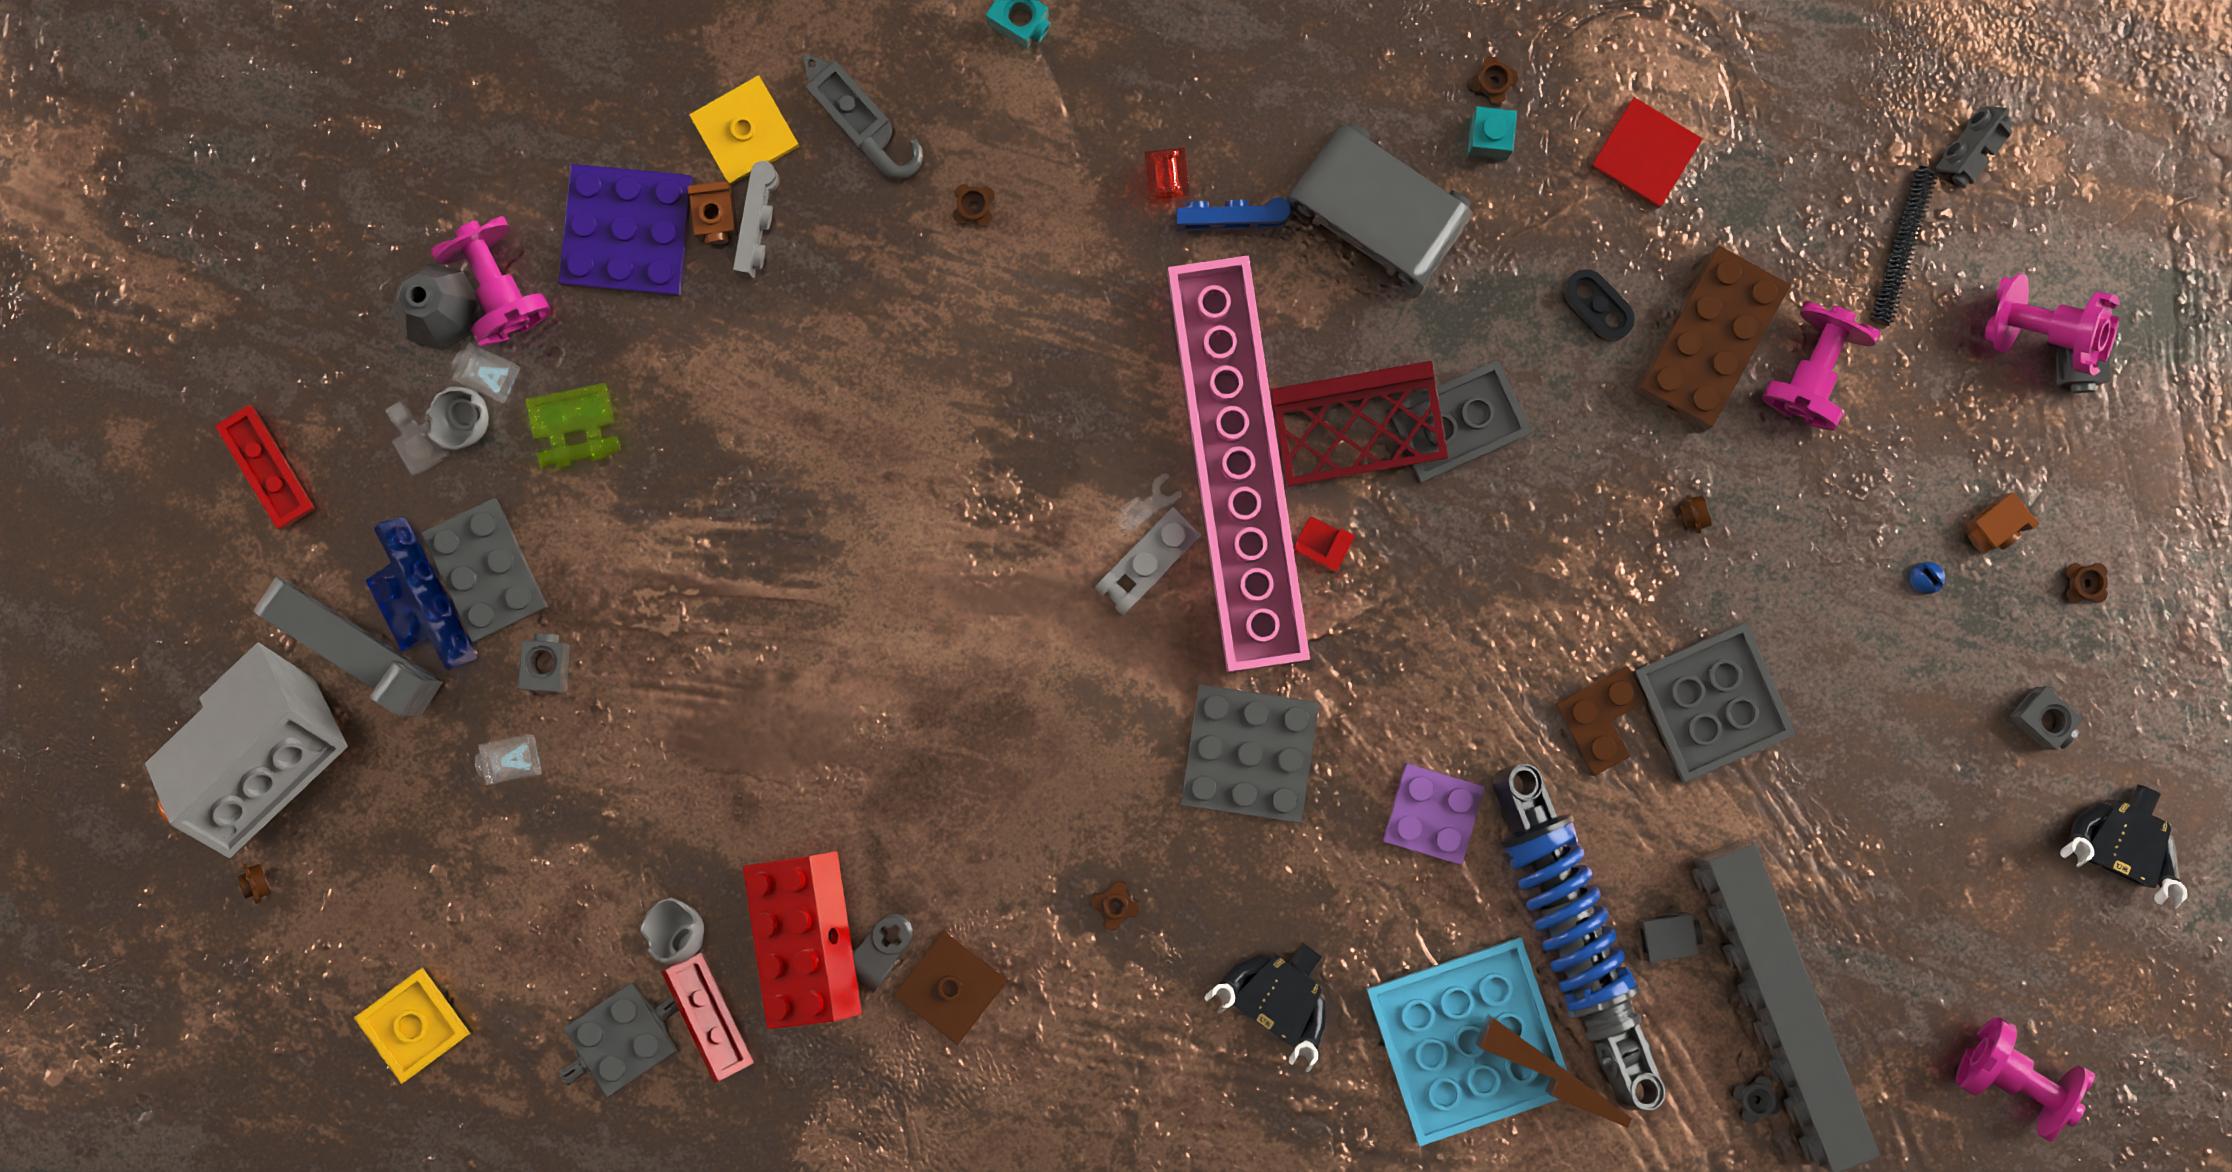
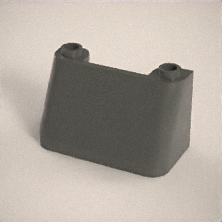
M1351 123L1349 126L1341 124L1288 196L1287 201L1290 204L1291 213L1300 219L1303 215L1308 217L1312 214L1315 215L1312 223L1318 227L1322 224L1386 267V273L1393 277L1396 271L1400 272L1398 277L1404 281L1401 287L1418 297L1472 218L1473 212L1469 209L1471 202L1454 190L1447 193L1369 140L1371 135L1361 126L1355 123Z

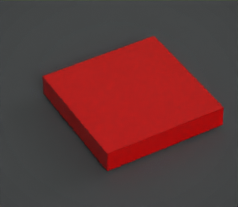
M1634 97L1597 155L1591 168L1659 209L1703 138Z

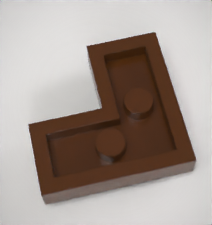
M1629 666L1555 703L1592 776L1631 757L1612 720L1647 703Z

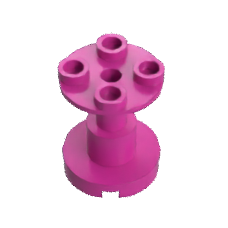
M504 216L497 217L481 227L478 221L464 224L455 231L457 238L444 241L430 250L435 262L441 265L467 259L480 285L474 293L485 313V316L474 323L471 328L474 338H476L481 347L510 339L508 334L518 329L523 333L542 322L551 313L548 301L543 294L539 293L522 297L512 276H502L488 249L501 240L510 229Z
M2017 273L2013 278L2003 277L1997 290V300L2000 302L1996 317L1992 316L1989 319L1985 330V339L1993 341L1995 351L2002 354L2006 353L2016 340L2020 329L2048 335L2050 344L2073 349V367L2076 372L2093 376L2097 375L2100 372L2098 364H2096L2097 361H2107L2115 341L2119 317L2112 316L2111 314L2112 308L2120 307L2118 296L2098 291L2090 298L2085 309L2060 304L2053 311L2027 305L2029 285L2025 274Z
M1805 301L1800 315L1806 322L1823 331L1810 360L1800 361L1790 384L1780 381L1768 382L1762 400L1786 416L1792 418V415L1795 414L1805 418V424L1834 431L1839 422H1841L1844 413L1828 399L1838 379V375L1832 370L1844 343L1847 341L1862 346H1874L1881 332L1872 326L1854 322L1856 315L1845 308L1833 306L1829 312L1818 304Z
M1998 1016L1989 1020L1976 1035L1982 1041L1975 1050L1968 1047L1960 1061L1955 1078L1956 1083L1959 1084L1958 1087L1974 1096L1981 1094L1991 1084L2010 1095H2015L2019 1091L2023 1092L2044 1105L2038 1118L2037 1132L2039 1136L2052 1142L2066 1124L2073 1127L2083 1116L2085 1106L2080 1102L2084 1094L2091 1087L2095 1074L2078 1065L2069 1070L2057 1084L2033 1070L2034 1061L2013 1048L2017 1037L2015 1025Z

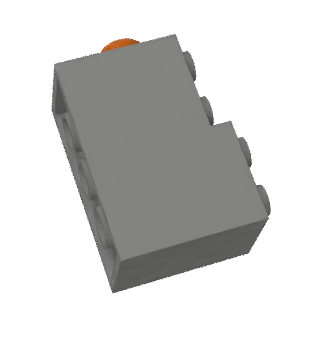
M259 642L199 697L203 708L145 763L160 800L158 802V811L161 816L173 827L228 858H231L348 747L315 679Z

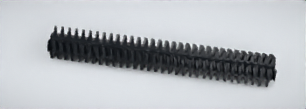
M1919 166V168H1916L1917 173H1914L1916 178H1913L1914 183H1911L1913 187H1910L1911 192L1908 193L1910 197H1907V206H1904L1906 211H1903V214L1905 216H1901V225L1898 226L1900 230H1897L1899 235L1895 236L1897 240H1894V249H1891L1893 254H1890V257L1892 259H1888L1890 263H1887L1888 268L1885 269L1887 273H1884L1886 278L1882 279L1884 282H1881V292H1878L1880 297H1877L1878 301L1875 302L1876 306H1874L1875 311L1872 312L1874 316H1871V319L1885 326H1890L1889 323L1894 322L1890 319L1896 318L1892 313H1897V311L1893 309L1899 308L1895 303H1900L1896 299L1902 298L1898 296V294H1903L1899 289L1905 288L1901 286V284H1906V282H1902V280L1907 279L1903 276L1909 275L1905 270L1908 271L1910 268L1906 266L1912 265L1908 260L1911 261L1913 258H1909V256L1915 255L1911 253V251H1916L1912 246L1918 245L1914 243V241H1919V239H1915V237L1920 236L1916 233L1922 232L1918 227H1923L1919 223L1925 222V220H1921V218L1926 217L1922 213L1928 212L1924 210V208H1929L1925 203L1931 202L1927 200L1932 198L1928 194H1933L1929 190L1935 189L1931 184L1937 183L1932 180L1938 179L1934 175L1939 173L1926 166Z

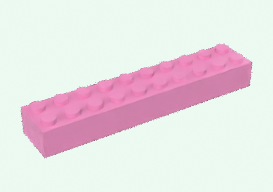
M1249 255L1168 267L1169 290L1227 673L1310 660Z

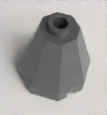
M430 262L400 279L391 311L407 340L443 351L472 335L471 328L481 305L474 293V288L464 272Z

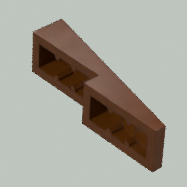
M1489 1014L1487 1015L1476 1042L1479 1048L1551 1077L1545 1090L1549 1095L1617 1124L1629 1127L1632 1119L1630 1116Z

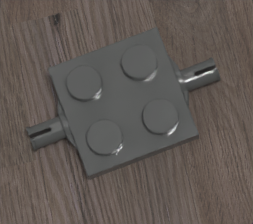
M630 983L566 1026L564 1030L576 1048L578 1059L559 1071L561 1078L566 1077L563 1079V1082L569 1086L572 1082L588 1073L596 1079L606 1097H611L678 1052V1049L667 1033L664 1021L679 1011L677 1005L674 1004L673 996L655 1007L644 998L636 983Z

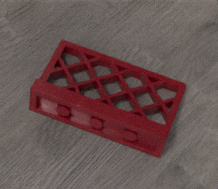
M1432 361L1271 389L1288 487L1448 459ZM1428 388L1431 405L1421 418L1401 405L1411 391ZM1403 393L1398 401H1395L1390 396H1388L1392 394ZM1381 396L1394 405L1381 425L1361 412L1370 398ZM1363 400L1357 409L1348 403ZM1342 404L1354 413L1341 432L1321 419L1331 405ZM1323 407L1317 416L1308 410ZM1398 409L1418 422L1405 441H1402L1385 429ZM1302 411L1314 420L1301 439L1286 430L1284 413ZM1431 412L1435 428L1425 422ZM1358 416L1378 429L1364 449L1345 436ZM1318 423L1338 436L1324 456L1304 443ZM1421 426H1424L1436 435L1438 452L1421 454L1408 445ZM1381 433H1384L1401 445L1392 460L1380 461L1368 452ZM1288 437L1298 443L1291 453ZM1341 440L1361 452L1352 467L1340 468L1328 459ZM1301 447L1321 459L1311 474L1294 476L1292 459ZM1405 449L1415 455L1399 458ZM1365 456L1375 462L1359 465ZM1325 463L1335 469L1319 472Z

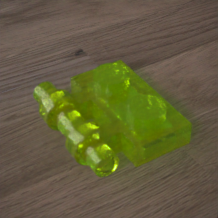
M600 383L525 399L533 439L540 440L550 437L552 449L537 452L540 467L556 464L557 468L570 466V461L592 457L594 461L606 458L608 453L621 451L617 435L602 438L600 431L602 426L615 424L608 384ZM586 430L588 441L566 445L564 434Z

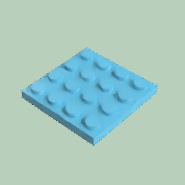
M1521 937L1366 988L1419 1146L1559 1100L1545 1091L1551 1077L1483 1050L1476 1045L1485 1019L1489 1014L1567 1071Z

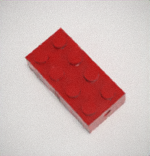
M837 851L742 866L767 1029L835 1022L862 1014Z

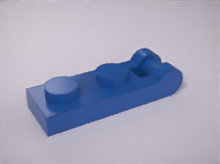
M1279 197L1272 199L1267 206H1249L1248 200H1229L1225 202V207H1209V202L1188 201L1185 202V208H1177V231L1281 228L1286 225L1289 219L1291 207L1287 200Z

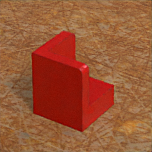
M1309 517L1293 550L1295 554L1334 574L1337 572L1356 535L1342 528L1337 530L1314 517Z

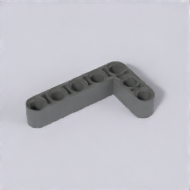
M275 576L253 610L272 625L374 689L369 697L399 716L421 717L443 683L442 680L278 576Z

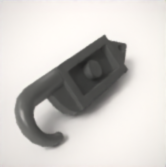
M804 54L803 58L809 83L805 86L806 89L878 170L894 179L908 178L916 173L923 159L922 148L916 139L910 140V145L913 149L911 161L905 165L895 164L882 150L892 136V126L889 119L836 60L831 63ZM815 62L816 64L814 67H809V63Z

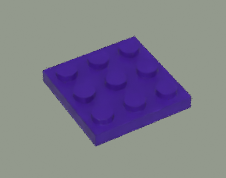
M571 164L558 283L561 286L681 297L691 205L687 186L693 185V177L686 174Z

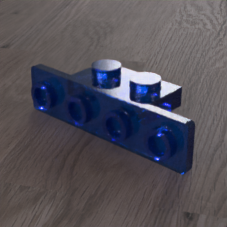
M398 517L375 525L374 531L391 563L365 581L401 651L411 649L427 638H430L447 670L474 661L477 656L470 644L469 638L464 633L451 603L446 598L406 518Z

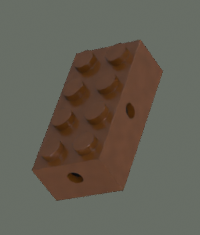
M1719 245L1709 254L1633 393L1703 432L1712 428L1791 285Z

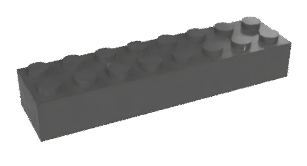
M1737 841L1694 858L1697 866L1696 869L1692 870L1695 882L1702 893L1705 891L1708 893L1712 903V907L1708 908L1709 917L1717 931L1722 929L1728 943L1723 946L1725 957L1732 969L1738 968L1743 983L1738 984L1739 992L1747 1007L1753 1006L1758 1019L1757 1022L1753 1023L1755 1032L1760 1043L1763 1046L1767 1044L1773 1056V1060L1769 1061V1066L1778 1084L1783 1083L1789 1098L1784 1099V1104L1791 1120L1794 1123L1799 1121L1804 1134L1803 1137L1799 1138L1806 1158L1808 1161L1814 1160L1818 1167L1821 1166L1829 1172H1842L1880 1157L1881 1155L1756 843Z

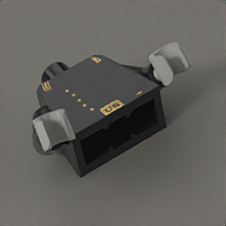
M2137 784L2129 804L2119 800H2107L2105 803H2097L2075 818L2069 837V844L2060 851L2063 858L2074 855L2078 857L2077 867H2081L2086 862H2089L2142 887L2156 888L2158 884L2161 888L2155 894L2154 900L2160 905L2166 901L2169 895L2174 900L2173 907L2177 909L2188 895L2187 889L2179 880L2175 841L2170 833L2171 824L2152 815L2161 795L2159 792Z
M1304 943L1300 945L1289 962L1274 952L1270 956L1258 954L1235 964L1219 985L1206 993V1002L1214 995H1218L1222 999V1007L1217 1013H1222L1231 1005H1234L1293 1048L1298 1043L1299 1045L1289 1057L1291 1065L1294 1064L1298 1055H1302L1308 1060V1066L1305 1071L1309 1072L1318 1060L1317 1049L1326 1027L1327 1000L1321 993L1323 987L1310 978L1309 975L1322 956Z

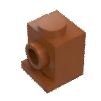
M728 181L687 186L690 196L694 235L698 240H704L706 245H719L728 243L730 236H738L733 188ZM708 207H718L719 214L716 218L707 219L705 217V211Z
M2015 492L1999 497L1965 524V526L1971 532L1968 535L1971 543L1978 551L1985 554L1990 549L1997 548L1998 546L2001 550L2008 548L2022 536L2018 531L2019 529L2021 532L2031 530L2040 523Z

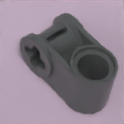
M893 913L885 916L853 951L857 981L872 993L875 992L895 965L894 962L913 937V927L905 916ZM897 925L901 929L898 936L902 941L895 939L890 943L885 939L888 932L884 929V926L890 929Z

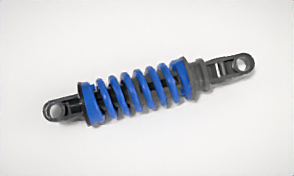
M1520 764L1504 768L1496 774L1493 780V790L1498 798L1511 834L1500 840L1499 844L1508 853L1510 858L1514 857L1510 861L1512 869L1518 870L1531 866L1533 874L1520 879L1518 886L1524 891L1534 887H1539L1541 894L1527 900L1526 906L1530 911L1542 908L1541 911L1544 917L1536 920L1534 927L1540 932L1549 929L1552 938L1545 940L1542 943V947L1546 952L1557 949L1560 957L1551 962V970L1556 973L1565 970L1568 979L1561 981L1558 985L1562 993L1573 991L1564 995L1567 1002L1566 1012L1571 1018L1582 1017L1585 1020V1025L1588 1027L1585 1034L1588 1041H1593L1595 1044L1598 1060L1606 1072L1616 1102L1626 1110H1655L1661 1106L1665 1099V1086L1652 1058L1650 1045L1639 1025L1642 1021L1640 1013L1638 1011L1635 1012L1633 1004H1631L1630 998L1639 993L1641 989L1628 966L1618 967L1624 961L1625 953L1620 947L1610 946L1617 939L1616 930L1610 926H1601L1609 918L1607 908L1594 905L1601 896L1599 888L1593 885H1585L1592 878L1591 868L1587 865H1576L1581 861L1585 853L1582 846L1576 845L1579 842L1573 824V815H1556L1543 782V777L1535 766ZM1515 775L1519 776L1522 780L1523 789L1521 793H1518L1514 788L1513 779ZM1639 1082L1643 1087V1097L1640 1101L1635 1094V1089Z

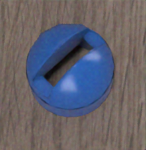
M1929 561L1919 563L1910 573V583L1918 593H1936L1945 583V573L1937 563ZM1925 568L1928 569L1932 576L1937 580L1936 586H1934L1932 581L1926 576V574L1922 572V570H1924Z

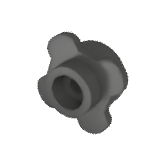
M1758 1076L1755 1082L1746 1086L1739 1084L1734 1088L1733 1097L1740 1101L1743 1108L1742 1117L1748 1123H1756L1759 1118L1770 1114H1777L1781 1108L1780 1100L1776 1098L1771 1089L1772 1082L1766 1076ZM1755 1096H1760L1761 1100L1759 1103L1753 1101Z

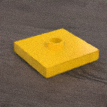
M759 75L689 114L724 177L731 186L748 177L755 163L759 161L772 163L800 147Z
M423 968L416 971L354 1017L357 1024L401 1084L408 1081L471 1034Z

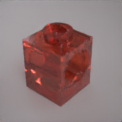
M1185 147L1144 152L1148 201L1189 195Z

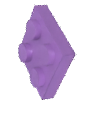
M1405 763L1383 841L1462 865L1485 787Z

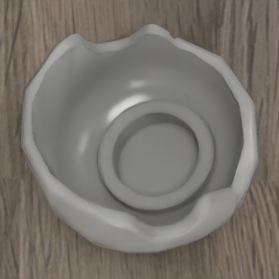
M452 386L436 394L430 406L431 408L426 412L431 424L428 436L442 449L460 450L475 444L483 437L488 427L489 415L485 401L478 392L469 387Z
M671 897L658 901L648 910L640 932L649 943L650 948L647 949V952L657 961L674 966L688 961L701 948L704 923L694 908Z

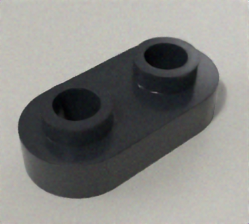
M1583 269L1575 272L1567 280L1564 287V296L1567 303L1600 337L1611 341L1619 340L1632 330L1635 323V314L1632 307L1599 273L1590 269ZM1578 286H1588L1591 291L1590 297L1586 299L1581 298L1577 292ZM1607 314H1614L1618 317L1619 324L1617 327L1607 325L1605 321Z

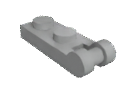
M767 161L755 163L750 173L733 271L740 277L754 279L755 270L762 269L764 264L766 247L765 245H760L763 229L769 230L773 211V207L767 205L769 192L775 190L779 184L777 172L773 165Z
M1172 507L1118 564L1101 579L1094 589L1102 597L1106 594L1116 604L1114 608L1124 616L1202 534ZM1125 574L1136 584L1129 593L1117 583Z

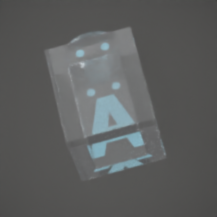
M468 343L466 349H461L453 361L451 371L455 373L451 380L504 404L521 367Z
M523 735L478 745L480 754H475V765L478 776L485 778L486 785L542 775L534 735Z

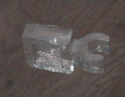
M400 401L386 409L391 421L402 434L392 440V443L412 476L419 475L450 456L446 449H442L428 436L431 430L430 421L426 420L417 425L406 404H402Z
M1167 473L1155 479L1152 485L1151 496L1143 501L1137 496L1118 510L1122 517L1117 520V524L1126 536L1156 515L1161 509L1176 503L1181 498L1182 493L1180 490L1172 496H1164L1161 493L1160 486L1170 478Z

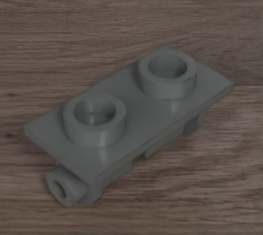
M1983 106L1980 110L1976 111L1970 117L1968 126L1960 137L1946 148L1943 159L1935 169L1941 172L1955 173L1952 180L1962 188H1965L1968 183L1973 184L1989 163L1988 159L1981 153L1982 149L1984 148L1989 155H1995L2013 133L2011 128L2014 122L2005 116L2009 110L2007 108Z

